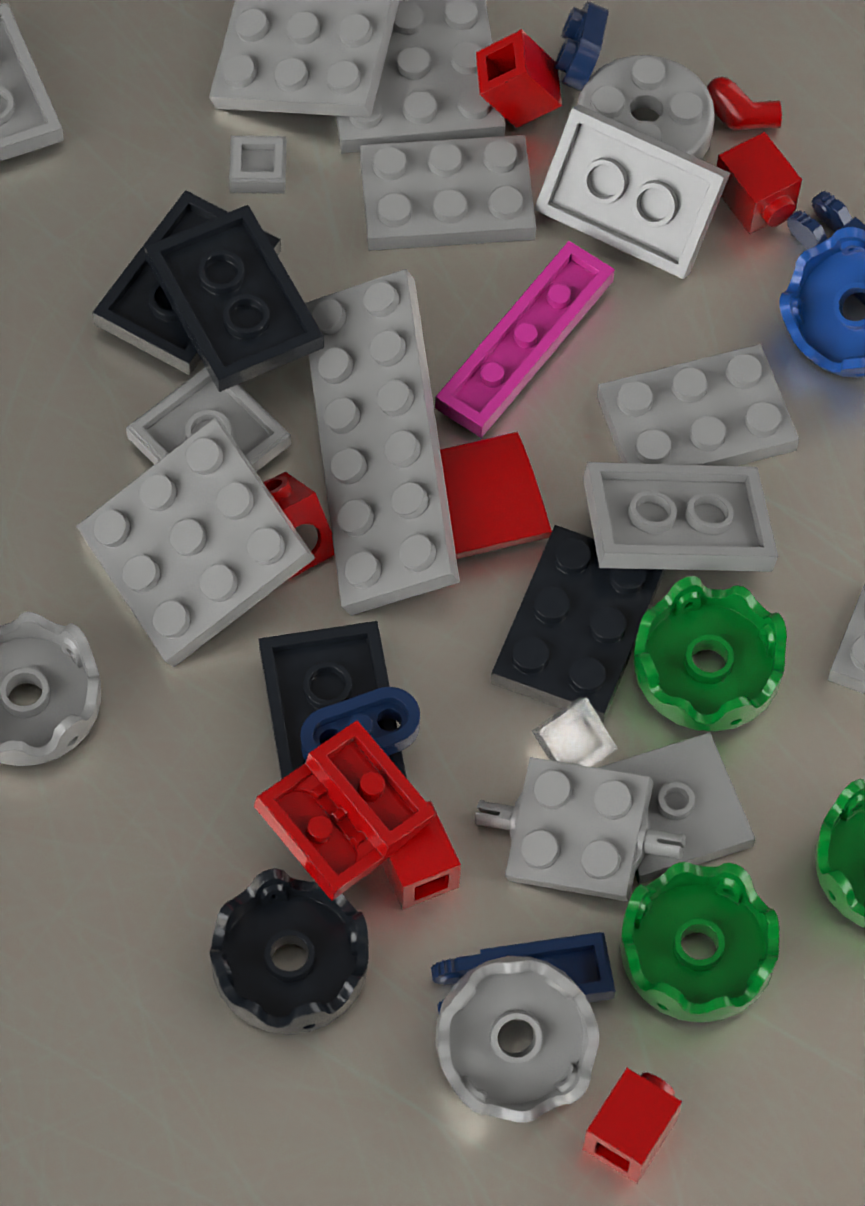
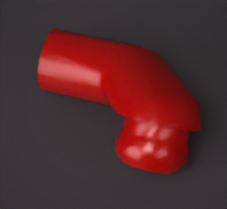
M727 77L714 78L707 85L714 105V114L729 129L781 128L782 108L780 101L752 102L738 85Z

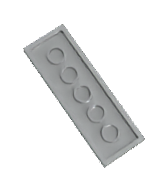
M404 269L306 302L307 308L324 336V348L309 354L341 607L352 616L460 583L415 279Z

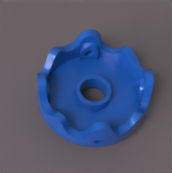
M856 227L841 228L834 232L833 236L826 241L804 251L796 261L790 284L787 290L781 293L779 302L783 321L799 350L812 363L823 370L843 377H865V318L860 321H851L843 315L845 300L854 293H865V230Z

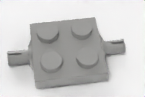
M530 757L523 792L517 799L515 806L480 800L477 805V809L480 812L475 814L476 826L482 825L510 830L512 844L505 877L509 881L626 902L630 900L635 872L643 861L645 854L681 860L684 854L682 848H685L686 841L685 834L650 829L647 813L653 787V781L650 776Z

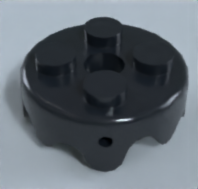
M278 868L263 871L254 878L248 888L232 900L227 901L218 913L210 949L213 979L220 996L233 1013L248 1024L267 1032L291 1035L311 1032L329 1025L348 1010L359 996L366 980L369 942L367 924L363 913L357 911L343 894L331 901L315 881H303L292 878L285 870ZM287 944L298 945L306 951L308 959L301 968L294 971H284L278 968L272 961V956L279 947Z

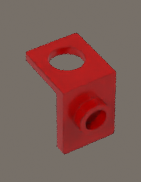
M287 472L264 481L263 483L294 528L303 524H310L315 527L318 534L317 543L311 550L315 559L290 577V579L334 556L332 531L316 492Z

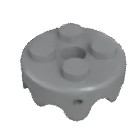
M652 55L620 58L599 68L589 78L587 84L584 85L580 92L577 105L580 104L698 159L702 160L707 150H710L715 121L713 101L707 87L699 77L682 64ZM648 108L655 111L660 118L653 122L638 121L631 113L636 109Z
M24 612L16 620L0 626V763L14 766H31L58 759L73 750L88 735L96 721L102 700L100 675L89 642L79 627L72 623L67 626L59 625L39 614ZM31 683L41 688L42 694L40 698L31 705L19 706L9 700L11 691L20 684Z
M506 956L486 961L471 969L453 985L442 1003L436 1022V1048L440 1065L457 1096L468 1108L481 1115L494 1116L514 1122H531L560 1105L576 1102L585 1093L590 1084L591 1072L599 1046V1029L587 998L565 972L548 962L532 957ZM514 1019L524 1020L533 1028L531 1044L525 1050L518 1053L507 1052L498 1044L500 1028L506 1022Z

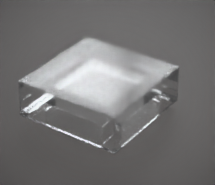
M578 698L532 730L548 759L552 761L593 767L618 749L587 698Z

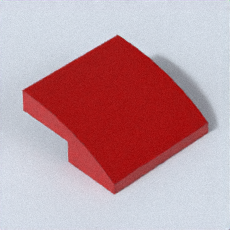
M518 432L440 449L456 559L550 537L552 530L532 466Z
M358 720L309 752L305 764L259 794L254 803V808L331 901L387 860L430 823L436 815L435 811Z

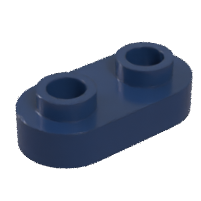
M590 1L586 2L582 10L576 7L572 8L561 33V38H564L565 41L561 46L554 65L555 69L561 71L560 83L578 91H582L584 85L587 84L602 48L609 14L608 9Z
M382 687L316 710L307 717L301 729L302 754L305 760H307L309 752L356 720L359 721L387 756L408 748L419 734V705L415 698L403 689ZM385 719H394L400 726L396 730L385 731L379 727V723Z

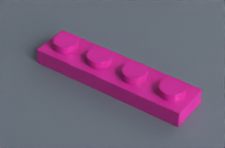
M568 241L435 396V409L482 438L612 284L615 269Z

